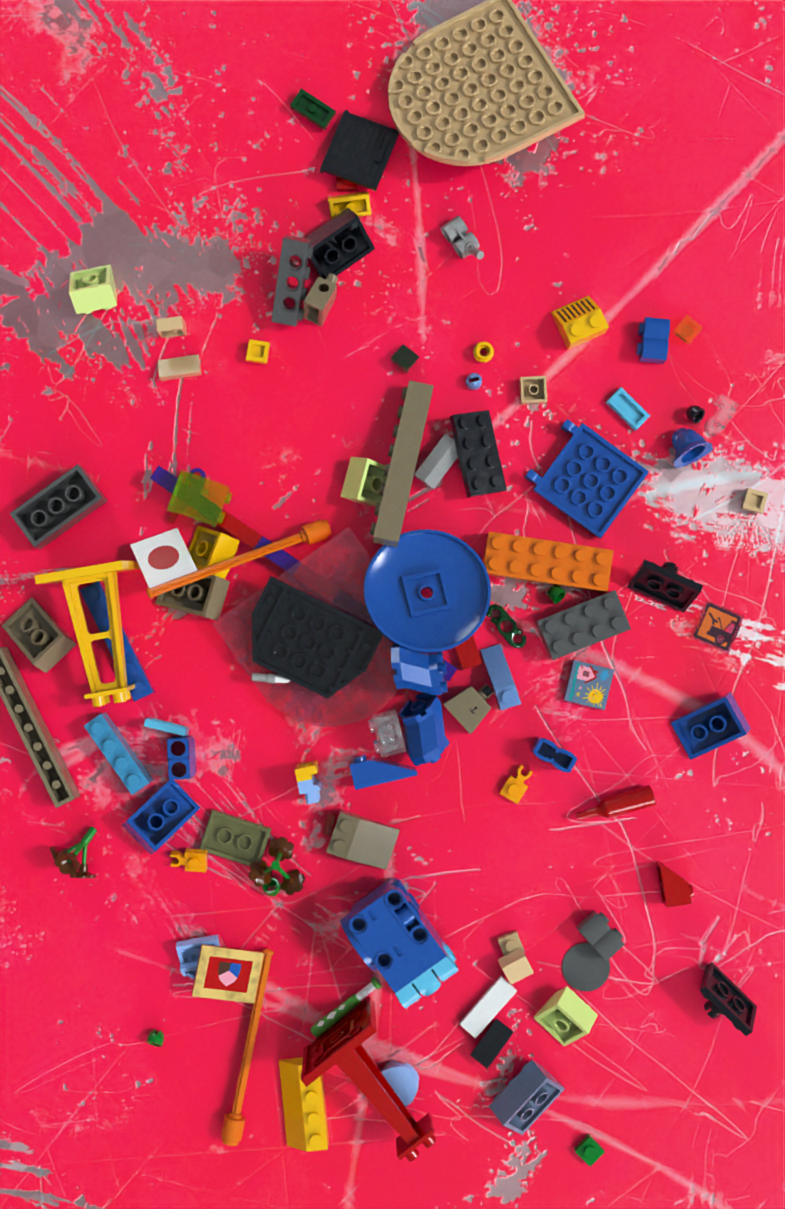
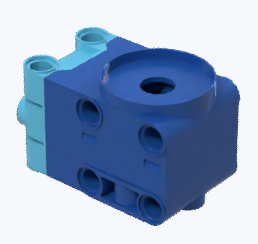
M397 878L388 879L352 906L350 913L340 919L345 934L359 956L374 972L379 970L405 1009L422 997L421 994L423 996L433 994L441 986V981L444 982L459 971L454 962L457 960L455 955L432 926L412 894Z

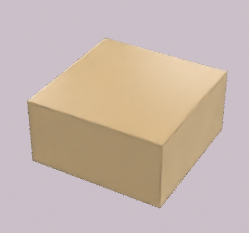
M182 316L156 319L157 332L161 338L187 335L186 322Z
M546 376L520 377V405L546 404Z
M521 947L498 959L511 985L534 973Z

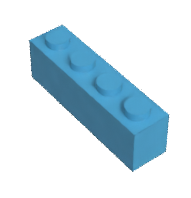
M107 712L101 713L84 725L131 795L154 781Z

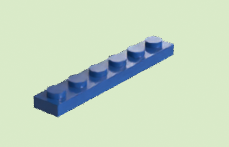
M97 581L81 589L80 592L101 633L107 632L110 626L106 593L101 582ZM122 627L127 684H135V688L130 690V694L135 702L154 693V690ZM104 638V641L113 657L111 640L109 638Z

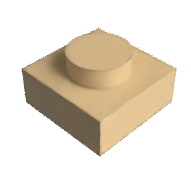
M747 488L741 509L762 514L768 493Z
M516 930L497 938L504 956L520 947L525 952Z

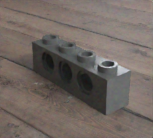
M286 235L283 238L271 322L296 327L299 321L303 320L304 309L301 308L302 300L304 301L307 296V288H304L305 280H308L310 276V267H307L308 259H312L314 249L313 246H310V239ZM294 255L298 256L301 259V265L293 264L291 257ZM295 277L298 281V286H292L288 278ZM286 298H292L295 301V306H288Z

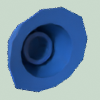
M680 428L672 435V444L675 449L674 467L681 468L687 466L713 450L712 443L707 442L705 438L692 429Z

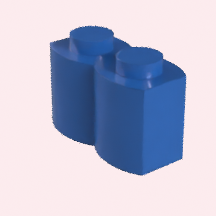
M645 317L643 322L639 323L638 335H641V343H637L636 355H639L640 362L665 363L668 354L670 319Z
M537 737L531 748V752L536 757L550 762L554 767L563 772L570 773L577 761L574 754L564 748L557 747L552 741L543 737Z

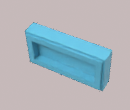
M622 387L606 402L634 431L650 417Z
M151 717L145 719L144 723L145 727L181 736H187L189 732L187 726Z

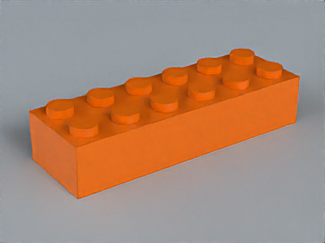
M489 531L486 538L483 563L489 576L605 593L608 592L614 550Z

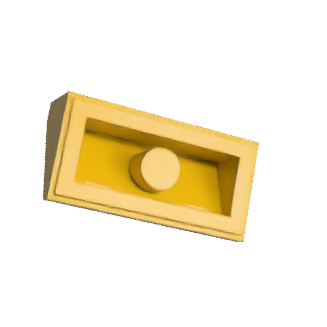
M368 191L328 197L331 219L347 208L352 210L358 217L372 215Z

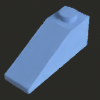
M498 644L480 650L499 709L504 710L520 705L521 701L501 645Z

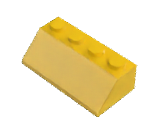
M303 1057L279 1060L287 1146L305 1152L328 1150L329 1133L323 1074L306 1087L301 1081Z

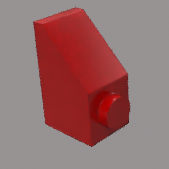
M656 862L662 903L667 908L692 904L691 897H694L692 885H689L686 880L663 863Z

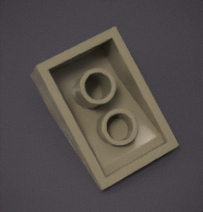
M211 575L158 595L155 604L219 621L230 581Z
M33 597L2 625L30 662L45 673L77 645Z
M341 809L326 852L347 860L386 870L400 829Z

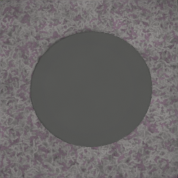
M581 943L573 946L565 954L562 962V972L565 980L573 988L580 991H593L601 987L607 980L610 972L609 960L606 962L590 943Z

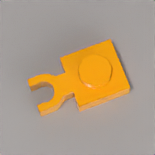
M521 764L517 769L516 778L509 775L499 792L516 804L519 803L528 788L524 781L530 778L533 773L529 770L527 775H522L521 770L524 766Z
M187 848L185 854L172 850L170 857L178 859L172 860L171 867L185 865V871L204 873L208 869L207 850Z

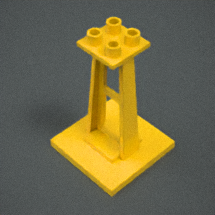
M116 561L35 575L36 584L62 582L91 692L85 694L84 698H91L93 707L110 703L109 695H113L114 703L125 702L131 699L130 690L135 688V684H127L117 573L139 569L137 561ZM103 581L105 584L110 627L107 632L91 634L88 632L78 586L80 584ZM104 638L111 640L116 677L114 682L102 683L100 681L91 645L94 640Z

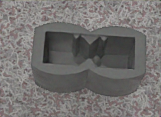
M593 910L576 926V929L607 962L625 945L621 940L623 935L616 928L611 929L607 923L610 921L602 912L598 914Z

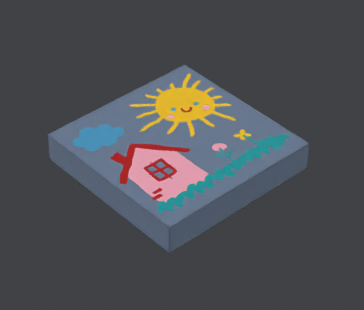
M573 660L563 700L605 710L614 669Z

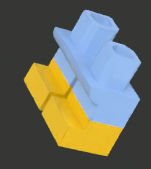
M318 760L298 764L295 768L300 795L305 794L307 804L317 803L321 798L319 790L322 788V782L315 780L314 774H317L319 770Z

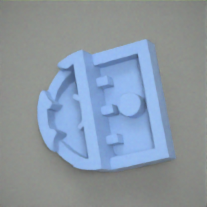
M218 934L176 942L180 972L184 977L187 975L195 980L201 945L221 947Z
M396 1060L389 1061L380 1071L404 1105L408 1106L414 1100L419 1089V1075L415 1068L407 1062L402 1064L397 1063Z

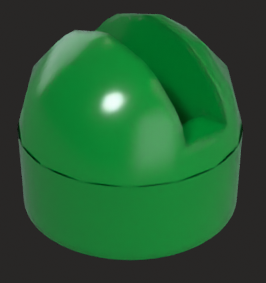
M558 585L551 586L547 592L549 599L554 604L559 603L566 595V591Z
M271 878L269 884L262 886L268 896L273 897L280 892V884L275 878Z
M157 1029L152 1030L146 1039V1043L162 1047L164 1033L159 1031L157 1034Z

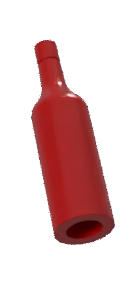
M650 785L603 798L595 807L577 812L576 817L578 821L595 816L613 818L655 806L656 801Z

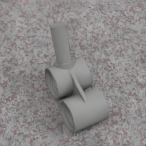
M458 215L440 228L444 237L452 244L461 259L466 258L468 255H473L477 259L484 257V252L478 249L480 244L472 232L466 233L468 228Z

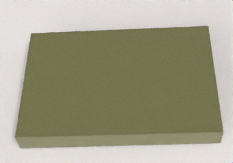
M212 809L199 849L207 850V853L250 866L253 862L258 863L262 860L272 828Z

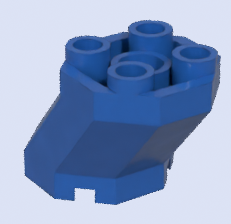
M396 644L392 645L391 665L396 674L393 675L397 689L407 688L431 695H442L443 692H448L447 680L444 678V674H447L446 662L443 660L442 652L421 653L405 649Z
M423 692L415 696L417 700L413 703L411 700L407 701L398 713L403 720L406 752L415 766L428 762H437L441 758L440 754L450 744L445 736L440 700L436 695Z

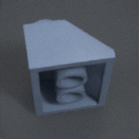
M531 1060L523 1066L522 1071L515 1078L508 1082L507 1087L494 1097L489 1108L503 1126L523 1135L565 1088L542 1065Z

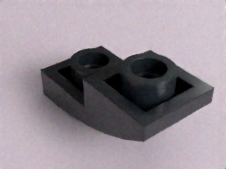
M495 1019L470 1056L487 1069L511 1037L513 1031L501 1021Z

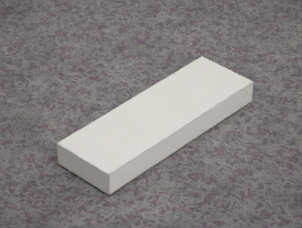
M501 975L459 1022L460 1025L476 1038L514 996L517 989Z

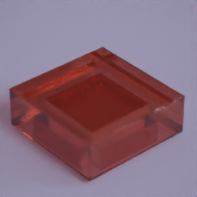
M328 811L323 831L324 835L330 836L332 834L336 818L335 812Z

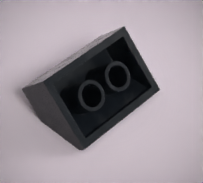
M349 208L305 237V239L311 240L310 246L314 247L312 259H308L319 277L325 279L327 273L339 275L375 249L358 215Z

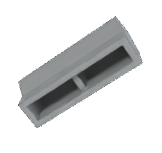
M444 434L414 474L418 480L431 489L437 486L458 458L454 439Z

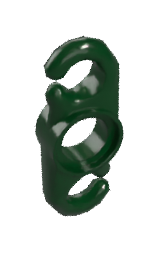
M496 604L489 606L487 617H491V612L495 609L500 613L499 617L491 618V622L495 624L498 632L511 647L522 648L526 644L527 637L523 635L520 643L514 642L513 637L522 634L515 621L502 606ZM504 620L512 623L510 632H503L500 625Z

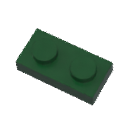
M302 88L290 104V108L324 131L336 115L334 109Z

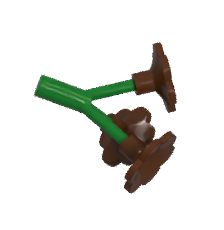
M90 826L81 841L68 849L65 848L58 851L55 846L50 847L55 860L54 863L59 867L61 873H69L70 878L96 877V874L88 872V864H86L87 845L97 832L95 828ZM81 850H82V864H80V863L76 860V859H77L76 856H77V854H78Z
M280 837L278 840L272 839L268 852L276 860L271 863L270 867L263 860L258 863L253 862L250 865V880L254 881L258 887L267 885L271 882L272 870H275L283 876V881L280 885L283 891L288 895L301 891L305 876L300 874L297 869L286 873L279 863L284 859L292 857L293 843L288 842L285 837Z

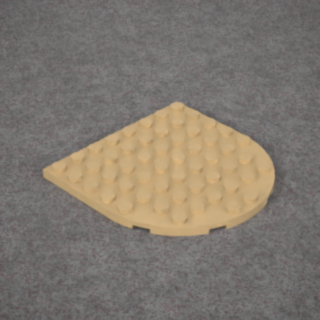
M487 0L424 32L413 41V45L405 53L401 54L389 80V108L397 131L417 152L432 160L449 165L477 166L499 161L585 118V112L512 0Z

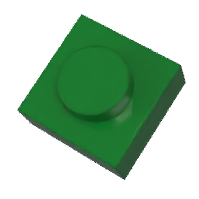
M590 1134L574 1148L575 1152L590 1167L605 1153L601 1145Z

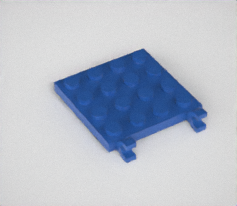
M567 419L560 428L566 433L571 434V439L543 477L530 469L524 478L536 485L533 489L534 492L598 539H601L649 471L584 423L577 427Z

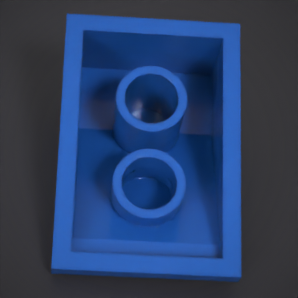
M731 692L671 722L690 760L738 739L751 730Z
M366 754L355 756L349 764L355 790L418 775L416 767L375 757L366 758Z
M169 780L122 826L152 855L200 807L174 780Z

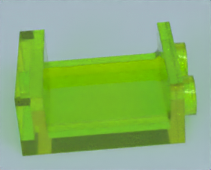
M182 469L167 511L177 512L216 528L218 523L222 524L226 514V512L222 511L225 504L229 505L233 493L229 492L230 486Z

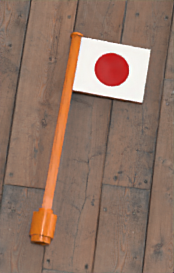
M319 519L301 526L302 530L298 534L201 570H197L178 528L136 542L130 546L148 585L146 589L147 596L153 599L154 596L297 543L306 542L308 545H312L327 539L332 533L326 519Z

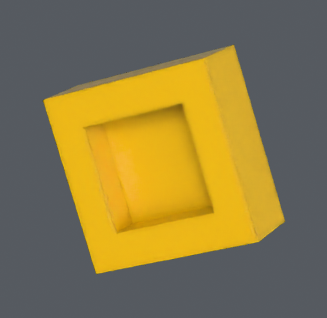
M249 339L246 361L267 364L270 342Z

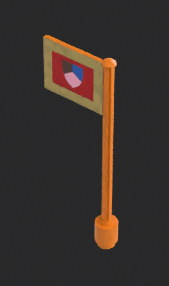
M202 944L192 996L253 1003L233 1107L230 1113L225 1114L221 1132L223 1144L237 1146L239 1141L242 1140L246 1120L242 1116L241 1109L271 957L274 955V952L271 949H263L262 952Z

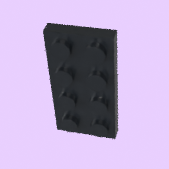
M489 410L450 416L467 498L506 491L507 488Z

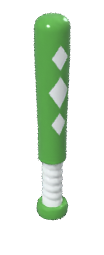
M373 977L371 983L366 985L360 992L354 993L315 1023L310 1029L313 1036L320 1037L360 1004L361 1000L375 989H380L382 987L380 981Z

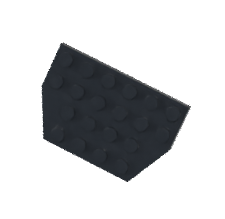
M270 576L252 613V662L329 699L337 691L366 671L383 634L377 628Z

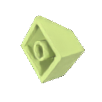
M110 264L70 273L69 295L76 314H89L95 310H108L117 306V291Z
M351 457L340 497L376 507L377 503H381L383 497L379 495L381 483L386 484L387 476H383L385 465L368 458Z
M566 986L556 992L536 1013L534 1019L565 1047L589 1034L598 1014L579 998L573 990Z

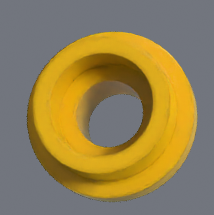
M479 342L474 347L473 355L477 361L485 363L492 359L494 349L488 342ZM480 350H486L487 355L482 356Z

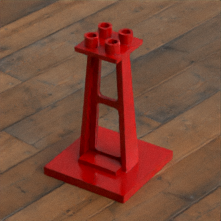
M369 997L304 1048L301 1081L307 1087L337 1064L400 1135L396 1138L397 1158L401 1160L406 1157L411 1162L419 1155V1151L416 1148L423 1143L426 1148H429L436 1142V1138L433 1135L435 1129L433 1127L432 1115L427 1113L416 1122L363 1047L362 1043L377 1032L375 1002Z

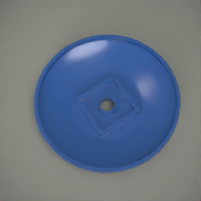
M414 530L400 535L398 548L383 545L375 554L368 566L364 580V600L372 622L391 642L415 652L436 653L459 646L479 629L489 609L491 585L483 561L467 543L454 535L438 530ZM425 588L430 589L432 596L424 598L421 595V590Z

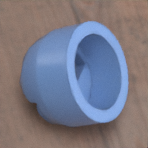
M470 373L465 381L467 388L470 390L479 389L482 385V377L478 373ZM479 378V381L469 383V380Z

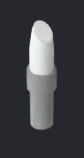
M252 673V681L271 684L289 683L291 681L276 673Z

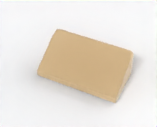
M199 354L158 360L159 379L165 381L202 375Z

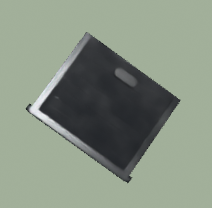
M345 110L319 172H325L376 191L400 133L393 128L351 114L348 110Z

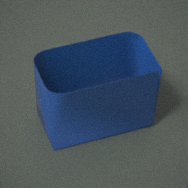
M191 735L170 736L167 739L168 779H191L196 774L195 739ZM175 741H181L185 745V752L181 756H175L171 752V745ZM177 762H181L186 766V773L182 777H176L172 774V766Z

